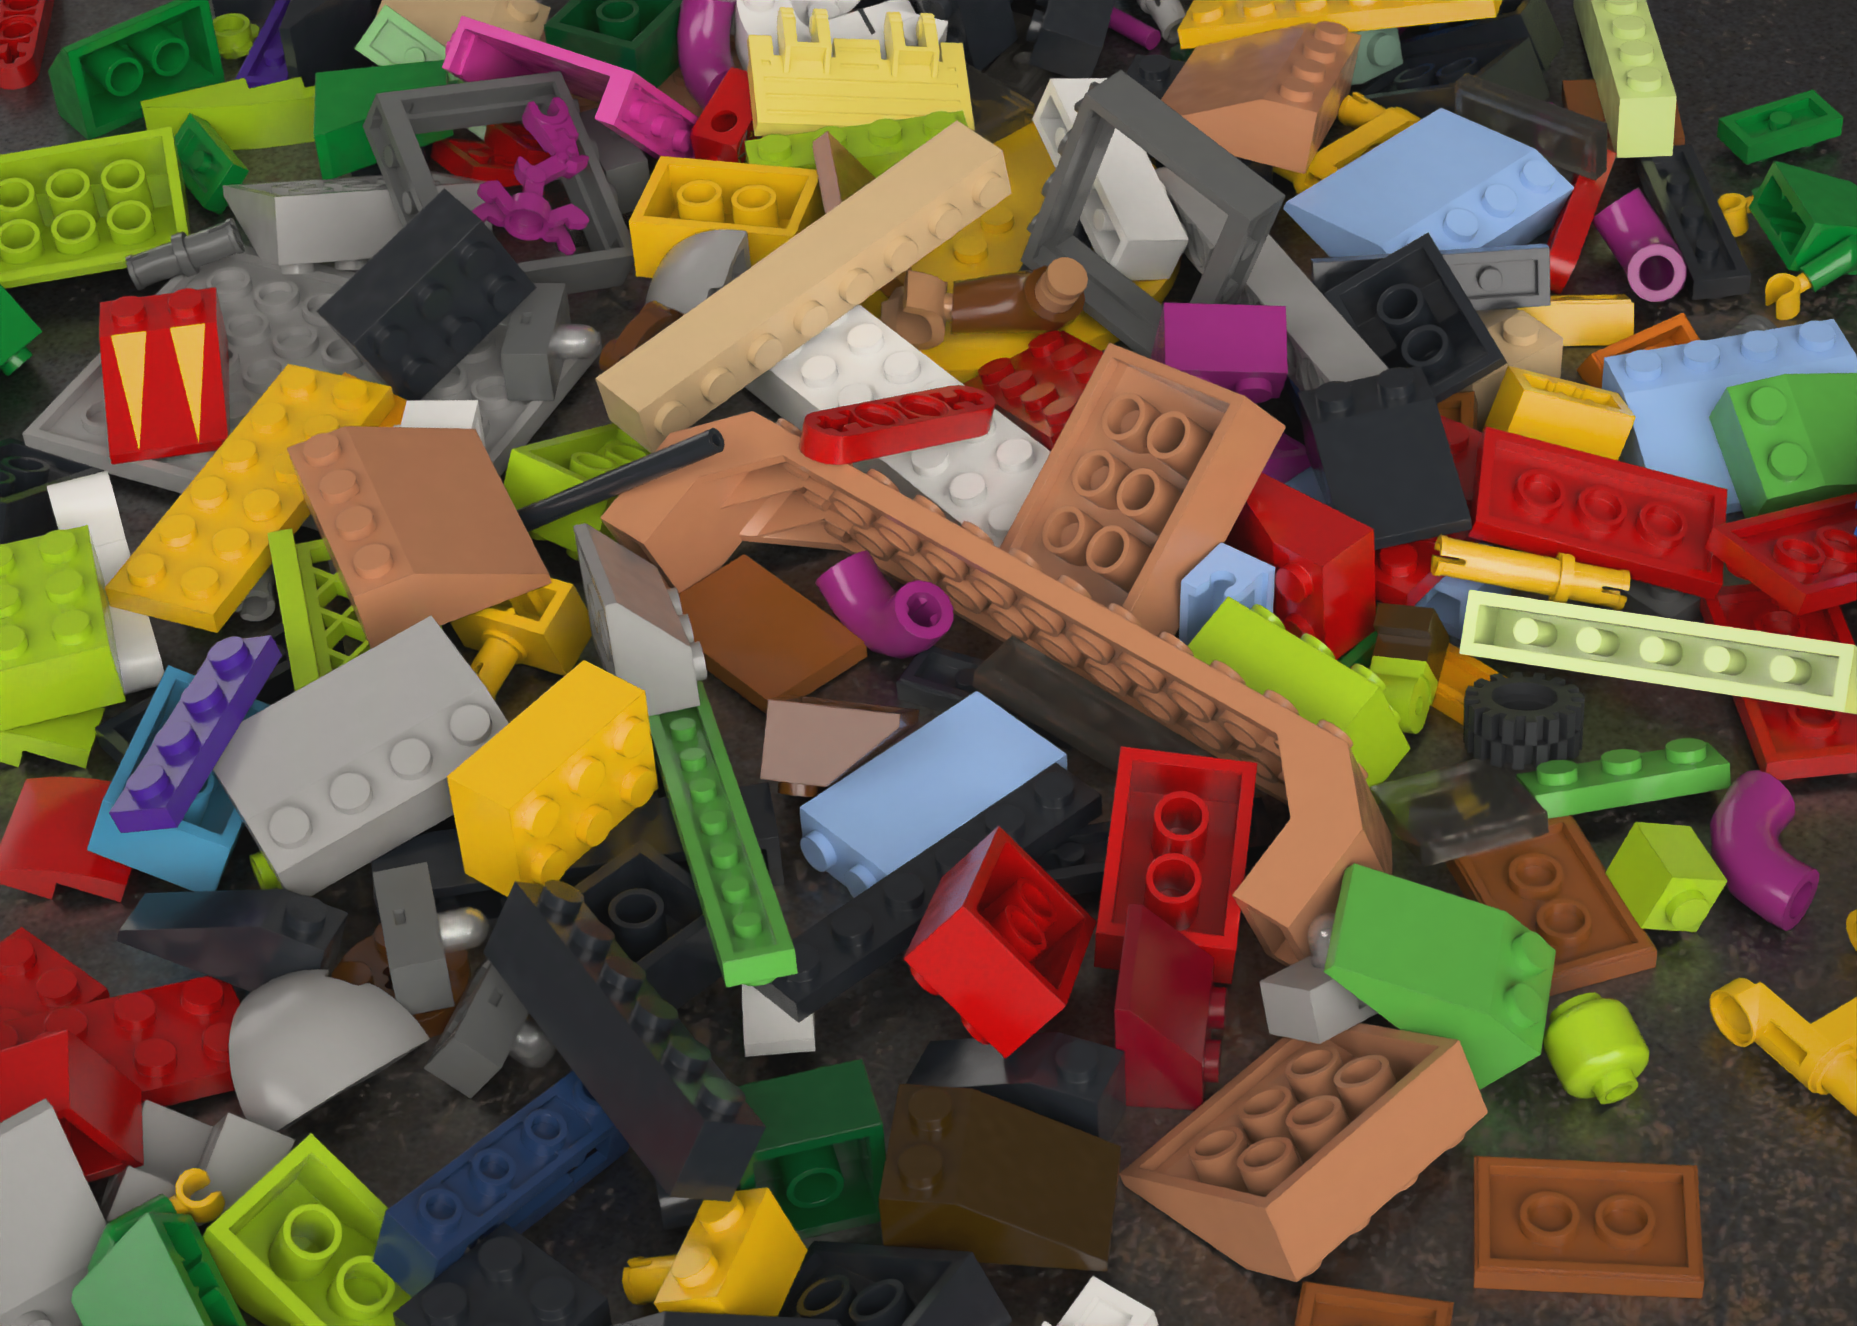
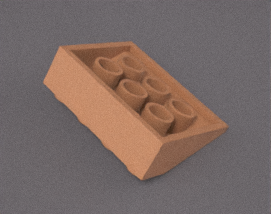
M1322 21L1317 24L1304 23L1198 46L1194 49L1161 101L1233 156L1305 174L1334 123L1342 101L1349 95L1362 35L1348 32V29L1339 23Z
M1109 343L1003 540L1000 549L1007 553L1012 548L1023 551L1038 563L1044 574L1055 580H1058L1061 575L1075 580L1088 591L1093 601L1105 608L1111 603L1122 606L1140 621L1143 629L1157 637L1162 631L1175 636L1180 623L1181 580L1219 543L1225 542L1286 426L1244 395Z
M344 426L328 433L314 435L307 441L287 448L306 504L371 649L431 615L438 625L441 626L552 583L549 573L476 429Z
M1359 1023L1321 1044L1282 1037L1119 1173L1124 1186L1245 1269L1298 1282L1301 1278L1315 1272L1321 1266L1323 1259L1347 1237L1366 1227L1371 1220V1216L1398 1192L1412 1186L1418 1179V1174L1444 1151L1458 1145L1464 1139L1465 1133L1482 1119L1488 1111L1459 1040Z

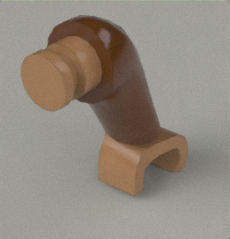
M1060 257L1053 260L1050 265H1044L1034 270L954 281L953 293H947V282L927 273L908 270L904 276V286L896 287L889 299L882 302L881 321L918 350L930 349L944 341L946 322H951V334L1046 333L1058 331L1072 323L1083 310L1085 303L1084 290L1088 283L1087 272L1078 261L1069 257Z

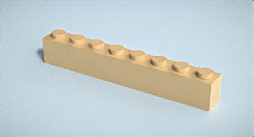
M958 120L596 377L595 379L609 420L650 453H654L670 433L689 428L1009 196L1012 192L1003 150Z

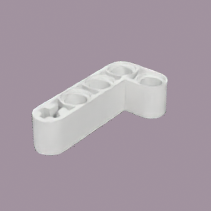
M108 471L47 485L58 530L88 525L105 586H107L131 556ZM109 605L125 695L157 687L164 675V669L149 616L110 607Z

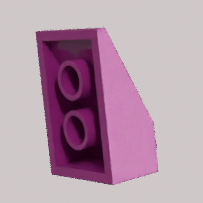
M1164 302L1150 359L1244 395L1254 403L1265 402L1270 398H1280L1288 374L1286 306Z

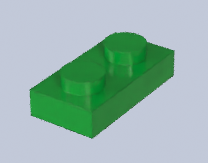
M1812 89L1719 118L1717 137L1748 165L1841 136L1843 116Z
M190 113L174 137L182 167L184 184L205 209L221 215L228 205L224 198L223 185L243 184V180L249 173V170L207 120Z

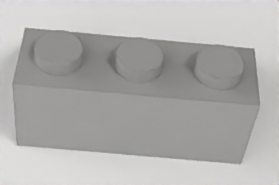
M586 523L574 525L592 639L604 670L645 691L649 716L700 706L697 681L707 679L706 664L700 642H694L689 616L682 612L677 588L666 589L656 566Z

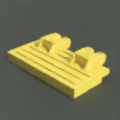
M780 7L777 16L779 55L773 54L772 36L748 35L749 63L747 71L754 136L817 131L827 126L841 128L870 124L879 119L899 120L926 116L936 111H963L968 128L975 131L963 43L940 42L939 45L933 13H921L918 17L916 24L918 47L905 46L903 21L900 12H886L884 20L886 59H881L879 40L833 38L831 44L826 9H813L809 20L811 42H797L793 8Z

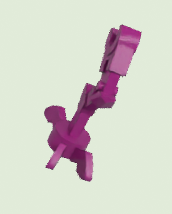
M560 97L552 99L547 110L548 116L541 113L536 103L531 101L528 102L522 115V123L546 153L549 152L552 157L535 166H532L523 157H518L514 166V174L523 186L522 193L510 196L498 180L484 182L479 185L477 195L485 203L474 208L472 212L484 223L488 221L497 227H505V230L511 236L518 239L531 241L541 238L546 242H556L561 252L566 255H573L576 248L564 224L568 229L580 230L586 228L589 218L580 208L572 203L551 210L549 202L543 198L544 185L559 177L570 179L587 167L589 156H579L576 144L579 133L569 114L566 103Z

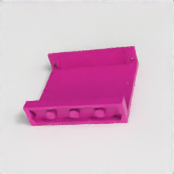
M461 16L451 40L447 41L445 48L446 58L442 68L465 83L561 71L570 94L600 103L594 118L595 120L656 160H659L660 156L695 159L690 135L699 117L633 71L465 16Z

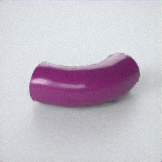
M682 0L677 29L679 66L687 91L703 110L731 67H735L731 56L730 32L736 0Z
M1639 188L1627 193L1593 218V225L1626 273L1632 290L1640 298L1650 302H1664L1675 297L1683 289L1687 279V266L1673 238Z
M1759 770L1747 771L1740 775L1728 788L1711 819V856L1727 879L1726 886L1738 901L1767 922L1784 931H1788L1799 923L1811 905L1819 883V872L1817 869L1797 860L1786 852L1778 841L1780 833L1792 821L1795 815V802L1789 790L1781 781L1768 773Z

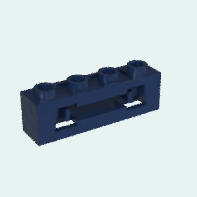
M571 1071L387 1209L373 1262L407 1294L413 1297L465 1255L467 1247L472 1249L477 1245L478 1239L482 1241L502 1223L505 1222L522 1234L626 1153L630 1144L576 1073ZM596 1148L597 1151L585 1160L587 1153ZM573 1167H577V1168H575L572 1172H570L569 1174L567 1173V1172L570 1171Z

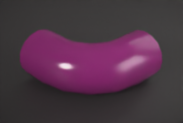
M868 550L853 554L835 564L815 582L841 623L864 641L867 648L876 653L900 659L915 656L936 644L950 629L953 622V606L949 597L940 587L931 582L917 580L908 582L898 591H895L885 579Z

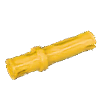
M1439 535L1434 546L1435 550L1440 551V555L1459 558L1451 559L1432 555L1431 574L1434 576L1442 575L1548 595V600L1552 602L1566 603L1569 599L1610 607L1617 611H1621L1627 601V596L1620 595L1619 590L1603 588V586L1629 591V570H1615L1577 563L1573 555L1558 553L1556 558L1448 538L1446 535Z

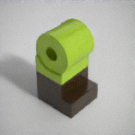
M1378 603L1373 624L1378 636L1369 670L1384 682L1386 690L1383 693L1388 704L1401 716L1402 720L1399 726L1402 732L1417 734L1422 730L1429 707L1433 704L1450 637L1434 608Z

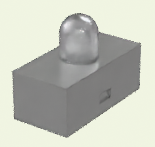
M1321 914L1310 923L1307 932L1310 956L1259 981L1269 1034L1321 1044L1378 1014V1012L1324 972L1335 914Z

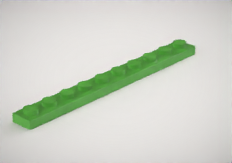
M700 680L697 681L700 706L649 716L653 752L726 988L742 984L761 986L774 981L777 977L798 974L795 948L703 682Z

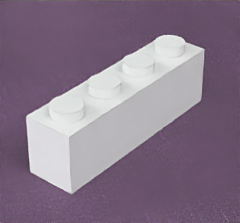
M1050 78L1032 120L1055 168H1057L1061 157L1057 152L1058 146L1066 133L1072 128L1077 116V112L1074 110L1075 103L1084 98L1092 82L1095 81L1100 84L1107 78ZM1115 128L1079 219L1095 253L1131 281L1169 279L1189 240L1185 226L1180 222L1167 196L1166 188L1159 180L1147 152Z

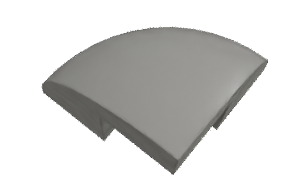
M731 229L711 230L695 234L676 244L665 255L656 269L647 291L645 304L650 301H657L686 314L751 268L747 231Z
M301 970L279 976L258 987L245 997L237 1008L229 1036L231 1076L246 1120L279 1133L336 1095L383 1071L430 1040V1038L410 1012L379 987L371 983L353 985L340 979L328 977V970Z
M145 1100L142 1103L144 1166L138 1168L127 1166L121 1173L109 1176L101 1205L102 1215L108 1224L112 1219L159 1194H164L169 1198L176 1194L175 1185L179 1176L188 1169L198 1168L208 1173L211 1182L205 1188L196 1191L190 1200H202L215 1191H221L225 1199V1207L216 1219L206 1223L195 1222L197 1227L217 1220L288 1155L295 1139L229 1112L214 1126H210Z

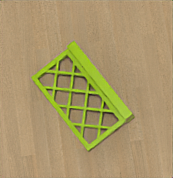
M290 528L267 534L294 690L297 691L371 648L352 605L342 615L325 609L337 595L348 598L337 572L333 575L313 567V563L331 560L323 540L319 539L296 544L293 530ZM345 635L363 642L350 656L332 650Z

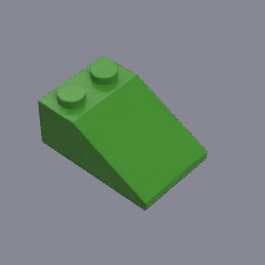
M1857 373L1782 374L1730 386L1725 389L1711 412L1709 419L1745 519L1857 492Z
M1354 863L1344 870L1324 972L1400 1030L1459 1040L1479 1089H1482L1541 1055L1556 950L1547 944L1538 933L1529 930L1504 910Z

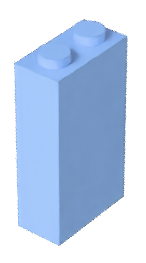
M975 691L800 806L802 829L800 846L802 852L812 867L820 872H828L846 886L850 894L855 898L1055 762L1067 770V754L986 696Z

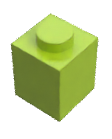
M1635 822L1605 872L1641 929L1697 932L1727 883V879L1691 826Z

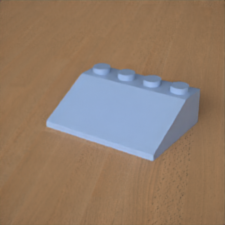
M1439 108L1288 200L1283 209L1330 258L1392 254L1426 233L1430 234L1439 250L1526 245L1550 230L1574 187L1535 148L1446 109Z
M1834 319L1808 321L1799 325L1764 331L1755 330L1746 334L1710 340H1695L1686 344L1651 350H1636L1627 354L1604 357L1602 389L1619 393L1636 416L1621 452L1626 463L1727 489L1726 514L1740 512L1742 508L1709 419L1711 412L1725 389L1730 386L1782 374L1857 373V356Z

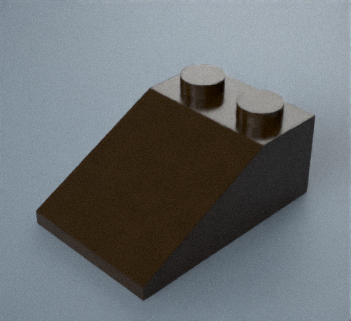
M899 1084L879 1195L883 1245L973 1252L979 1263L1108 1271L1121 1162V1146L973 1088Z

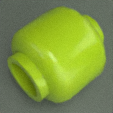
M1589 992L1570 998L1552 1011L1549 1016L1550 1025L1543 1036V1048L1564 1090L1568 1094L1578 1099L1597 1097L1600 1104H1611L1624 1099L1637 1089L1639 1084L1636 1078L1648 1065L1649 1048L1628 1008L1622 1002L1614 998H1602L1598 993Z

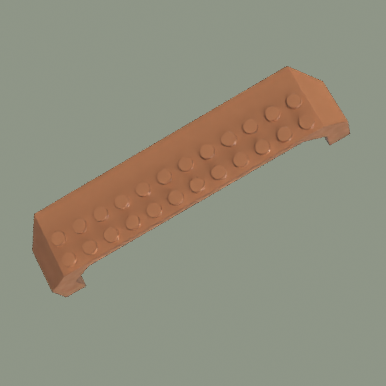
M751 411L670 433L656 451L711 428L717 429L723 436L724 450L619 494L600 517L620 545L656 566L666 589L676 587L678 594L720 569L742 541L841 550L851 555L868 550L882 573L903 585L917 580L935 584L949 597L955 615L1082 688L1097 693V696L1195 753L1205 757L1258 763L1255 787L1288 805L1290 820L1234 892L1233 897L1266 955L1286 967L1329 946L1344 870L1355 863L1392 875V835L1366 782L1368 774L1353 755L1351 750L1353 742L1340 728L1326 720H1319L1315 725L1299 716L1298 710L1292 703L1272 690H1266L1263 695L1246 686L1245 681L1236 671L1220 661L1214 660L1210 666L1193 657L1194 655L1190 648L1174 635L1162 631L1157 637L1142 628L1140 621L1122 606L1111 603L1105 608L1092 600L1088 591L1075 580L1065 575H1061L1058 580H1055L1044 574L1038 563L1017 548H1012L1008 553L994 546L992 539L976 525L963 521L958 526L946 519L943 511L926 497L916 495L912 500L901 494L897 486L881 472L869 469L865 474L854 468L852 463L843 465L824 464L804 456L799 450L801 431L783 418H779L774 423Z

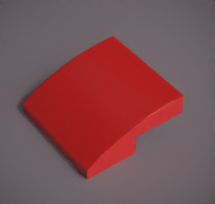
M499 123L486 126L484 142L445 138L434 142L430 158L455 176L481 181L498 180L503 187L521 185L514 174V166L518 157H523L532 166H535L552 156L549 152L546 153L523 124Z
M80 777L26 779L0 843V884L51 900L57 885L62 884L121 902L133 868L87 850L103 798L112 781Z

